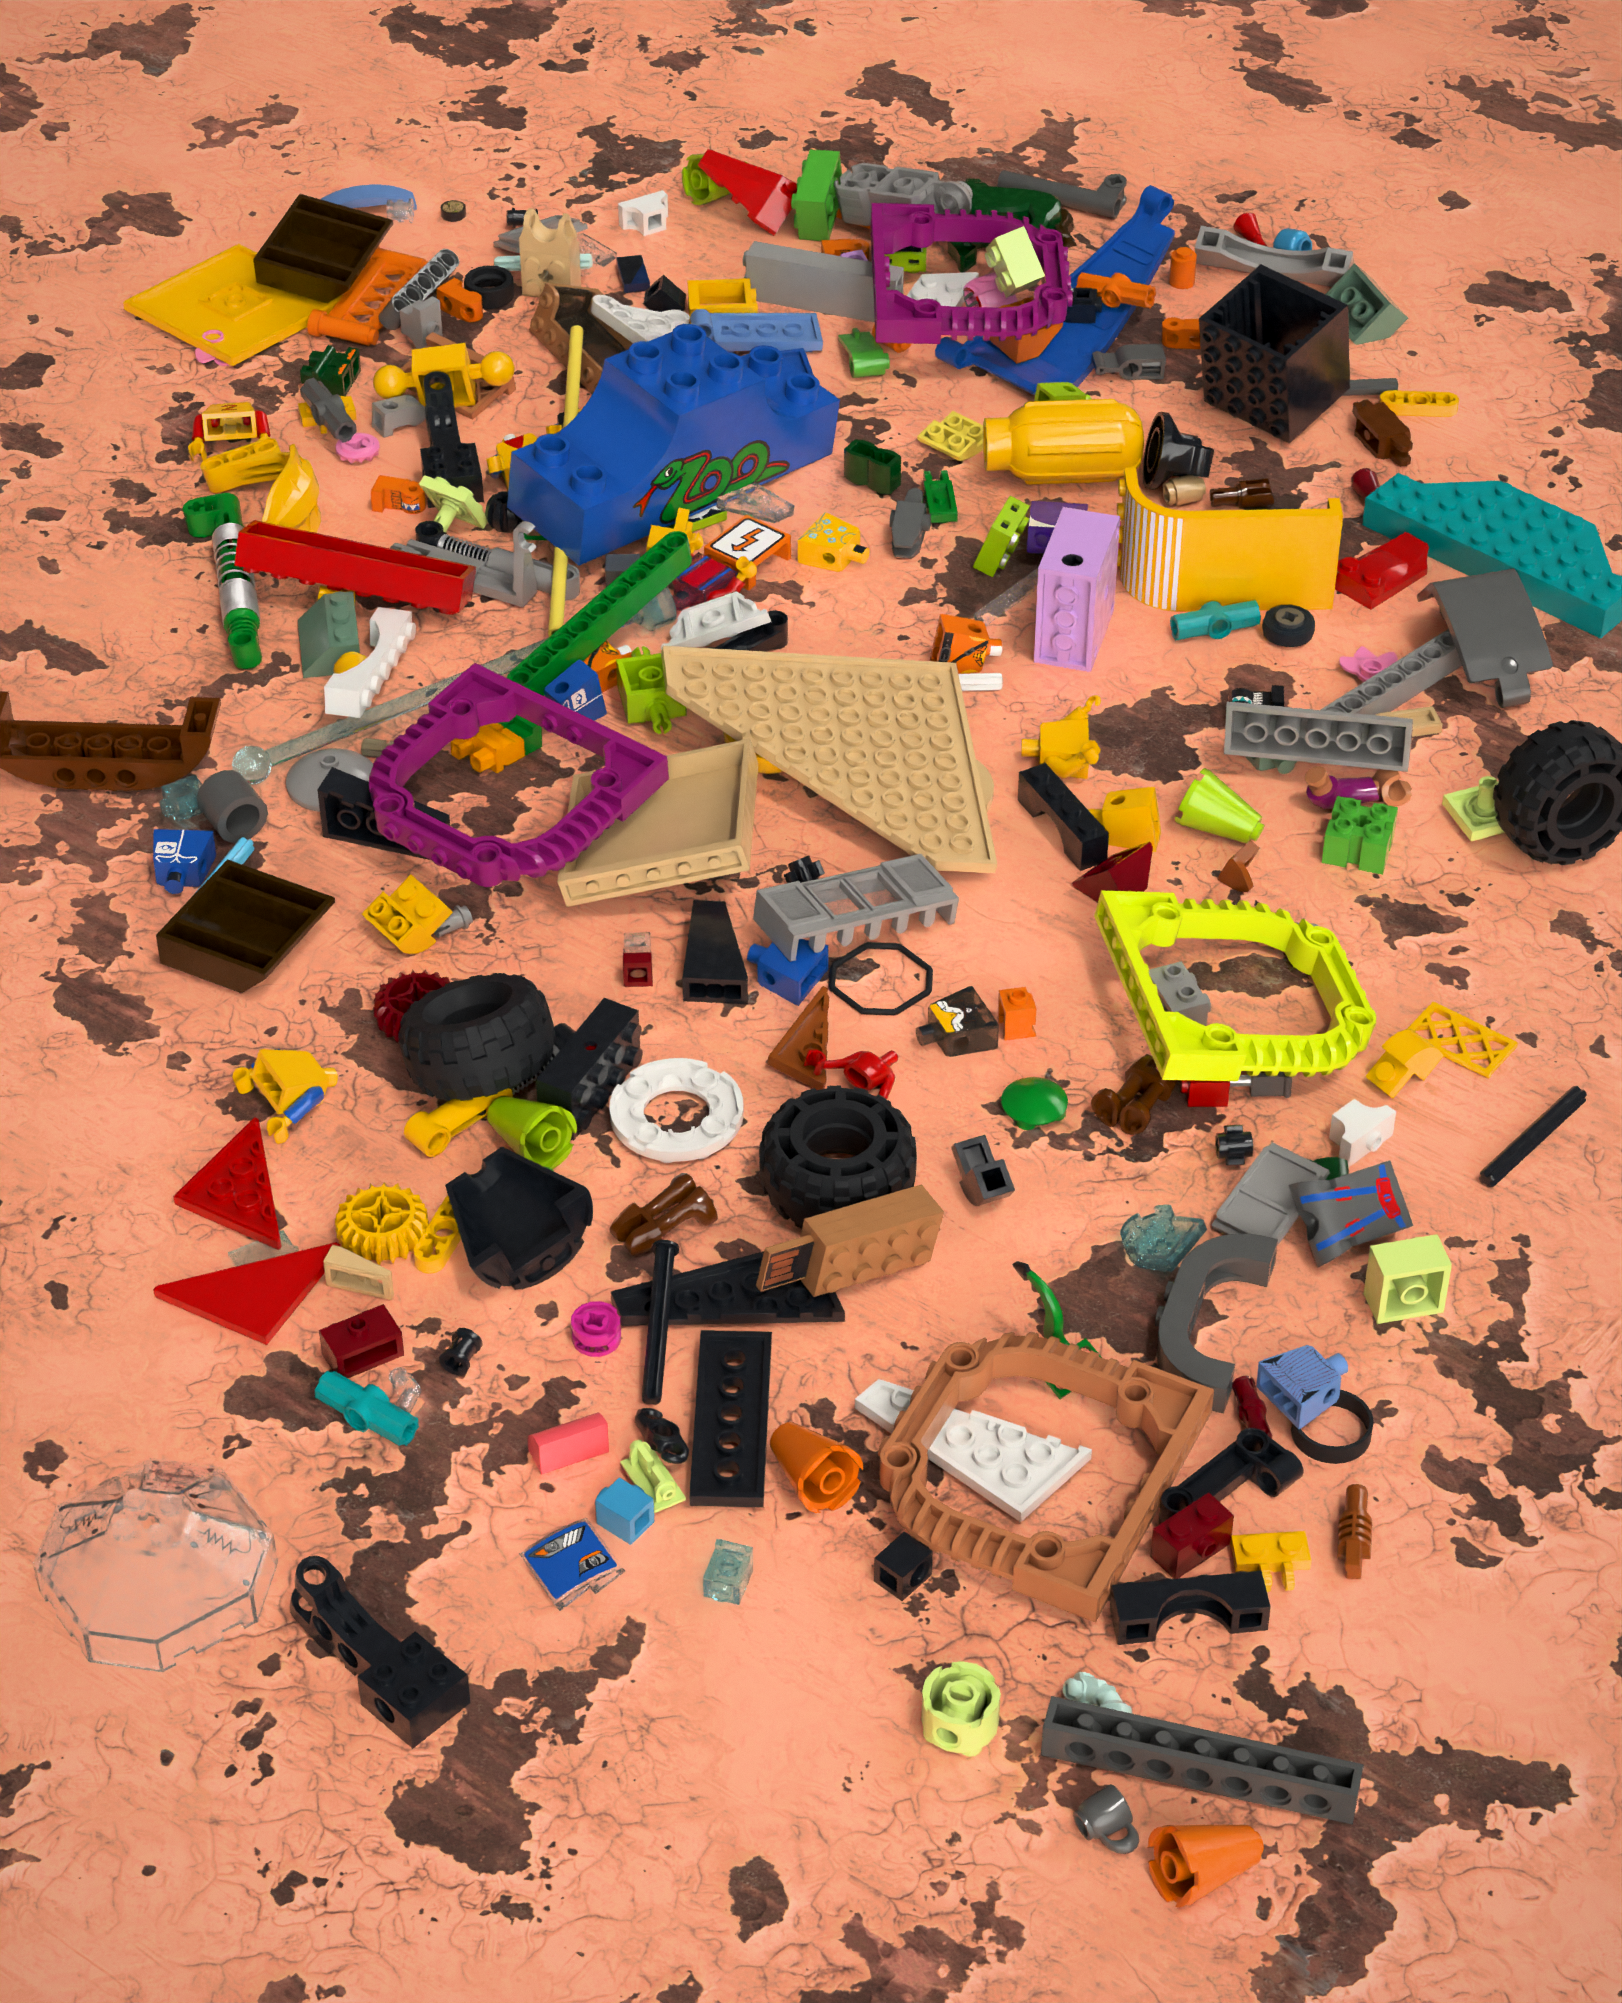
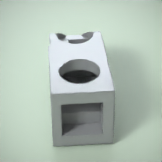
M412 395L397 396L372 403V427L384 438L392 436L394 428L408 424L417 426L425 419V407Z

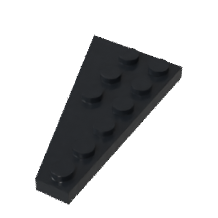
M763 1251L673 1275L668 1325L845 1322V1311L836 1292L813 1297L801 1280L760 1292L756 1284L764 1254ZM652 1281L610 1292L613 1307L617 1309L618 1316H620L621 1326L648 1325Z

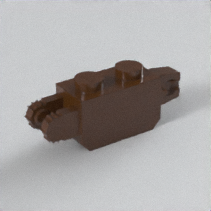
M1368 399L1354 402L1352 412L1357 419L1354 435L1375 458L1383 460L1390 458L1397 466L1407 467L1411 463V457L1408 452L1413 448V442L1410 441L1411 433L1409 428L1384 402L1373 404Z

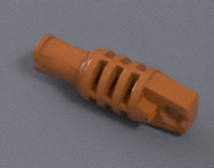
M1351 1484L1346 1488L1345 1511L1339 1517L1337 1558L1345 1559L1347 1579H1361L1362 1560L1371 1559L1372 1518L1367 1513L1368 1490L1361 1484Z

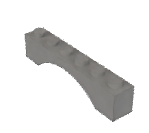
M1206 226L1200 227L1195 245V253L1197 254L1196 264L1249 273L1262 264L1296 281L1333 287L1354 264L1353 251L1330 247L1308 251L1276 249L1250 242L1227 230Z

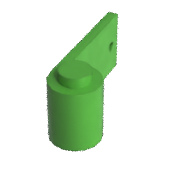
M853 328L852 334L838 335L839 342L849 354V367L852 378L885 375L886 369L890 368L889 355L883 352L882 347L876 343L875 338L870 332L860 333L857 328Z

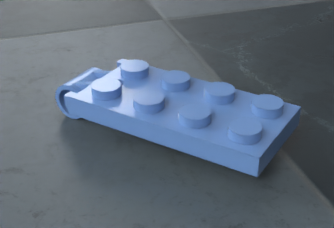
M697 309L690 316L691 324L704 329L706 336L727 352L751 351L754 347L762 345L772 346L779 351L804 348L805 352L822 351L823 339L816 313H709L705 309Z

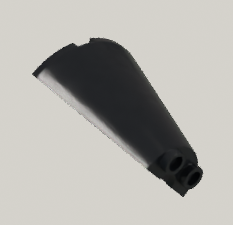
M500 1147L482 1160V1168L477 1173L470 1175L464 1172L445 1185L469 1266L484 1283L498 1289L501 1286H512L514 1290L532 1287L557 1274L579 1252L584 1244L582 1236L586 1226H591L593 1202L591 1194L585 1186L504 1147Z

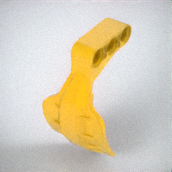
M266 438L211 456L200 464L208 488L213 493L223 492L241 485L276 480L268 494L262 522L317 533L321 523V512L317 504L319 484L310 461L298 454L295 444L289 445L290 452H281L276 439Z

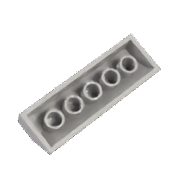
M1227 701L1224 754L1408 772L1413 719Z

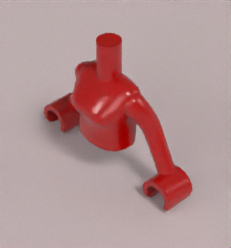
M809 1050L803 1066H815L813 1072L815 1075H820L822 1070L844 1069L846 1079L853 1086L870 1091L876 1086L882 1085L878 1095L888 1099L896 1078L890 1066L898 1061V1055L892 1050L881 1057L869 1051H859L842 1059L826 1060L823 1052Z

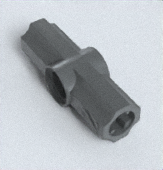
M315 378L306 380L305 384L300 388L301 397L311 408L317 425H325L333 437L341 440L342 443L351 440L352 436L357 432L356 424L346 413L341 397L338 394L332 395L324 384Z

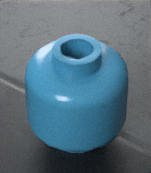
M1286 228L1277 234L1273 242V248L1308 251L1312 250V241L1305 231Z

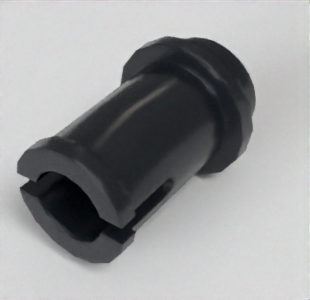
M514 207L511 210H507V226L515 228V226L523 225L524 215L527 210H515Z

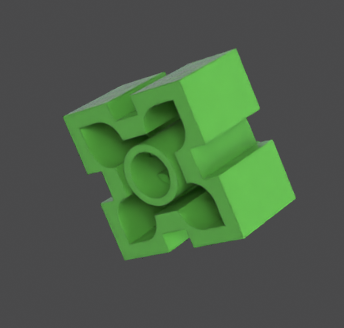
M1337 796L1332 810V817L1329 820L1325 833L1322 863L1346 867L1347 863L1359 865L1358 870L1383 875L1388 860V853L1395 836L1398 807L1382 803H1374L1372 807L1361 806L1362 800Z

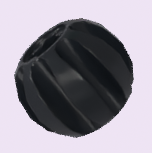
M501 491L492 495L486 505V519L489 525L498 532H513L523 522L520 517L507 508L508 491Z

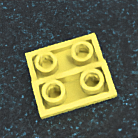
M952 411L941 423L933 420L917 436V439L958 461H963L983 450V425Z

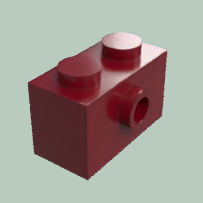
M384 1304L319 1330L322 1355L332 1371L346 1378L353 1377L404 1356L402 1331Z
M1208 1492L1153 1528L1150 1557L1173 1579H1178L1230 1545L1234 1515Z

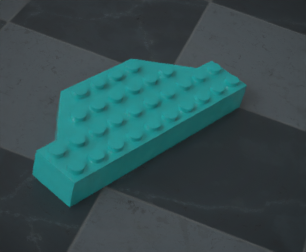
M1397 473L1365 498L1362 525L1391 539L1398 537L1404 532H1408L1428 544V557L1468 576L1514 568L1524 585L1533 607L1600 639L1622 621V576L1612 573L1596 525L1580 516L1569 513L1556 505L1537 498L1533 494H1528L1502 481L1421 484L1406 475Z

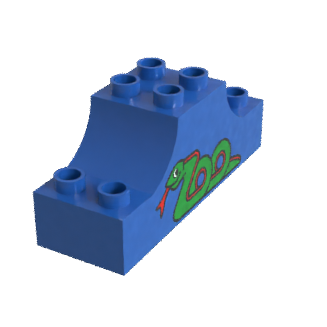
M681 324L668 334L651 341L636 342L628 350L606 358L601 377L592 396L567 426L556 434L542 435L537 438L536 442L511 452L507 508L523 521L535 525L534 530L555 547L563 550L566 556L580 566L648 536L651 525L668 527L675 524L679 508L690 510L689 517L831 455L840 399L822 387L815 376L803 373L784 359L782 353L772 346L762 345L754 347L750 353L740 357L735 353L727 352L707 337L705 330L693 324Z

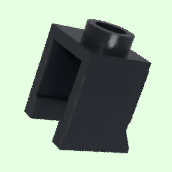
M1071 287L1073 303L1072 307H1067V316L1064 323H1096L1097 313L1102 312V297L1097 296V289Z

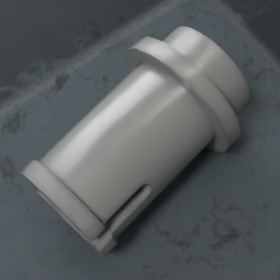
M456 905L452 911L453 913L434 932V935L440 938L459 928L467 929L469 924L473 923L472 915L467 906L460 907Z

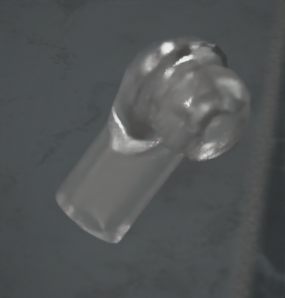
M396 1367L389 1374L392 1388L399 1396L395 1406L411 1413L421 1395V1387L413 1375L407 1373L405 1368Z

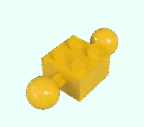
M465 343L413 349L412 372L405 373L395 365H385L376 371L373 378V387L376 393L384 399L402 396L407 388L416 387L419 401L425 407L424 378L430 372L441 371L450 377L454 408L476 405L475 379L483 378L490 385L502 386L512 379L515 367L511 357L501 351L490 352L484 356L481 363L471 364ZM433 383L430 387L432 389L439 390L442 389L445 385H443L442 383Z

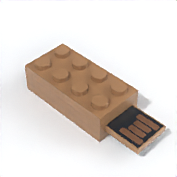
M921 1184L805 1218L800 1238L765 1248L756 1286L761 1292L801 1280L812 1296L816 1297L826 1293H833L855 1284H862L884 1275H891L907 1268L921 1266L931 1261L938 1232L941 1230L940 1225L942 1218H944V1211Z

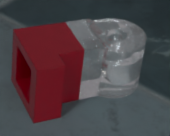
M624 932V987L653 986L650 932ZM636 969L647 972L645 976L639 978L629 975L631 971Z

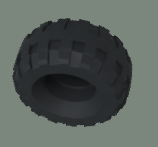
M1571 720L1563 723L1559 721L1549 724L1548 728L1542 731L1538 729L1529 735L1522 745L1515 747L1509 754L1511 757L1506 765L1503 764L1498 773L1499 783L1495 785L1493 793L1494 806L1497 813L1496 819L1510 840L1534 860L1549 864L1559 863L1560 865L1574 864L1579 859L1585 861L1595 856L1596 852L1602 848L1606 849L1615 841V837L1622 831V744L1601 726L1597 728L1591 722Z
M505 973L472 976L465 980L445 984L442 988L430 991L422 999L415 1001L407 1009V1012L404 1013L400 1022L401 1029L398 1034L403 1060L413 1083L418 1085L422 1092L428 1096H435L440 1100L447 1101L451 1099H458L460 1101L473 1100V1098L481 1096L488 1097L498 1094V1092L505 1089H512L520 1085L524 1080L534 1077L540 1072L542 1066L547 1065L552 1057L554 1039L556 1038L552 1017L544 994L537 990L535 984L525 977L516 974L507 975Z
M837 1085L827 1086V1089L816 1090L813 1088L801 1092L800 1097L796 1099L790 1098L784 1102L780 1109L772 1115L762 1131V1141L759 1148L761 1185L764 1194H768L771 1205L776 1208V1211L784 1219L788 1220L791 1218L795 1222V1226L801 1229L805 1218L914 1187L917 1170L916 1140L912 1136L911 1125L901 1111L891 1105V1101L881 1095H871L866 1089L858 1087L848 1089ZM845 1153L855 1156L844 1159H832L820 1155Z

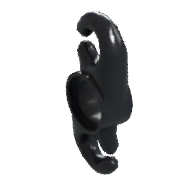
M639 1409L635 1415V1423L644 1437V1442H647L652 1450L660 1453L661 1458L668 1463L681 1464L686 1462L689 1456V1448L680 1435L679 1427L675 1423L662 1418V1412L656 1409Z

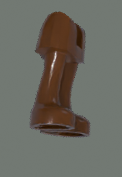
M1149 1054L1140 1058L1125 1072L1126 1081L1117 1093L1111 1089L1104 1088L1092 1097V1110L1105 1125L1114 1127L1120 1119V1128L1125 1134H1139L1148 1127L1151 1120L1150 1110L1158 1099L1167 1101L1171 1097L1177 1080H1162L1159 1071L1156 1069L1153 1056ZM1138 1092L1141 1093L1142 1096L1138 1101L1133 1100Z
M681 1173L674 1177L670 1185L645 1206L639 1207L636 1203H631L611 1224L610 1233L618 1241L625 1242V1247L632 1256H638L651 1250L652 1243L662 1240V1237L685 1220L693 1217L700 1224L707 1226L716 1222L718 1215L706 1191L701 1186L696 1188V1184L689 1174ZM677 1204L676 1206H674L671 1210H669L667 1213H665V1214L662 1215L661 1217H659V1218H657V1219H655V1220L653 1219V1218H655L657 1215H659L660 1213H662L663 1211H665L666 1209H668L669 1207H671V1206Z

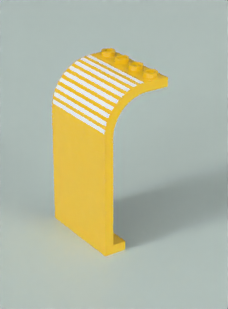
M1124 467V479H1119L1118 494L1119 497L1122 496V503H1117V516H1120L1121 520L1117 567H1119L1121 582L1124 588L1136 600L1153 608L1174 612L1198 611L1204 604L1211 601L1219 602L1222 606L1253 600H1256L1258 603L1259 611L1270 610L1279 605H1295L1306 610L1333 609L1343 521L1340 498H1328L1327 509L1174 510L1150 501L1139 488L1136 467Z

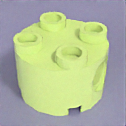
M958 1661L952 1662V1666L942 1670V1666L931 1672L925 1679L922 1690L921 1721L923 1736L926 1741L935 1744L945 1751L962 1753L969 1757L978 1755L982 1751V1747L990 1743L995 1737L999 1725L1001 1693L999 1686L997 1687L994 1683L995 1678L988 1670L978 1664Z

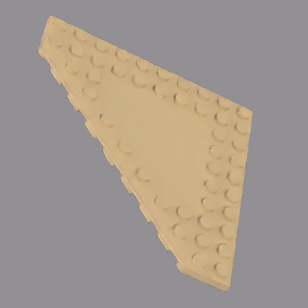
M679 646L662 647L661 658L664 683L668 696L735 740L740 741L750 738L755 753L911 856L922 854L937 871L996 872L997 859L956 663Z

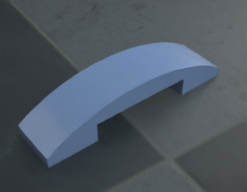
M369 184L353 186L335 191L321 198V200L349 208L390 204L392 213L417 210L413 192L390 185Z

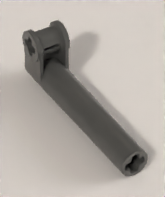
M1007 170L1001 171L997 184L998 187L1046 192L1056 196L1061 202V206L1113 219L1117 218L1120 210L1127 202V198L1124 195L1127 179L1120 174H1111L1105 177L1097 191Z

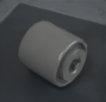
M234 770L217 772L206 779L199 788L196 798L197 806L223 840L235 843L242 837L247 840L251 839L265 825L268 816L267 805L241 773Z

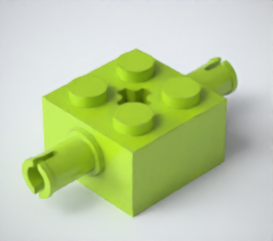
M642 646L643 654H641L639 647L632 651V657L616 659L617 687L628 724L652 721L653 730L661 734L660 726H662L665 734L672 728L670 719L687 716V709L684 705L666 694L661 653L651 655L650 650Z

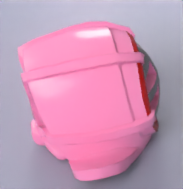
M995 272L975 278L963 287V296L967 307L998 308L1002 305L1017 302L1018 299L1015 294L1006 298L1004 292L1001 293L998 290L995 282L997 277Z

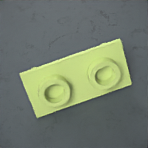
M642 1440L633 1441L629 1446V1458L620 1461V1464L633 1484L639 1486L647 1495L653 1498L654 1513L685 1501V1495L657 1453L651 1449L647 1442H642Z

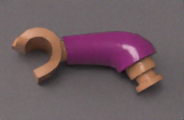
M1315 766L1305 774V781L1308 784L1306 790L1308 799L1315 806L1323 809H1333L1337 796L1362 800L1361 803L1379 800V795H1381L1387 805L1401 806L1410 800L1412 788L1408 781L1399 780L1401 779L1398 771L1378 769L1372 778H1335L1334 776L1327 775L1323 767Z

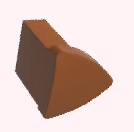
M1250 840L1228 860L1219 874L1218 880L1236 891L1249 892L1254 885L1246 868L1250 865L1260 847Z

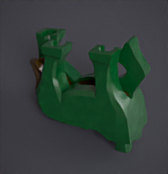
M967 178L966 181H963L970 186L973 193L972 208L969 214L975 215V210H981L982 215H991V210H997V215L1006 216L1007 212L1013 213V218L1022 220L1023 216L1029 218V224L1038 229L1040 223L1045 229L1059 231L1062 235L1064 247L1070 248L1077 245L1070 234L1075 228L1073 217L1066 209L1061 208V202L1056 196L1036 190L993 187L982 183L980 179ZM948 242V253L956 261L960 273H964L976 264L977 249L986 248L990 243Z

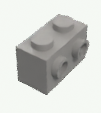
M1182 961L1149 970V975L1153 984L1157 986L1158 996L1165 1012H1179L1187 1018L1207 1026L1208 1012L1211 1011L1210 999L1206 993H1202L1197 985L1195 975L1192 972L1189 973Z

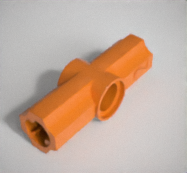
M1081 272L1077 278L1076 288L1097 289V296L1102 297V302L1111 308H1117L1121 303L1151 309L1155 301V286L1131 282L1122 273H1115L1109 278Z

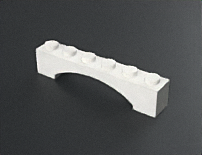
M377 608L369 620L370 646H374L375 649L357 666L340 674L333 673L324 686L325 714L360 718L366 708L371 706L372 699L375 694H379L384 680H388L390 671L393 667L397 666L399 657L402 653L406 652L410 640L415 638L416 624L412 623V611Z

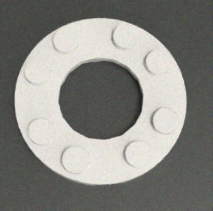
M688 1058L657 1060L634 1069L630 1072V1077L621 1085H616L611 1095L609 1106L611 1126L618 1139L637 1154L660 1160L663 1163L690 1161L709 1157L732 1141L740 1130L744 1115L743 1096L735 1080L725 1071L719 1073L708 1068L707 1062ZM670 1091H686L698 1095L707 1103L709 1115L702 1120L701 1125L697 1128L693 1126L689 1131L674 1133L672 1129H668V1132H665L657 1124L648 1123L644 1115V1109L649 1101L659 1094Z

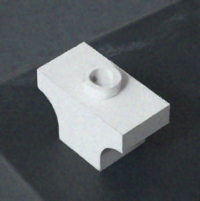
M661 190L618 203L619 226L623 230H637L643 236L667 230L668 195Z
M1353 1099L1332 1114L1329 1139L1340 1146L1339 1158L1348 1161V1168L1369 1152L1376 1151L1384 1141L1393 1135L1396 1111L1388 1105L1377 1108L1368 1107Z

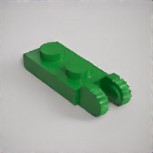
M941 470L940 480L932 481L931 472L924 471V495L928 514H931V523L957 522V505L952 480H949L948 471Z

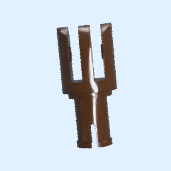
M1269 478L1237 481L1234 487L1210 489V501H1213L1211 502L1212 507L1236 504L1241 509L1274 504Z

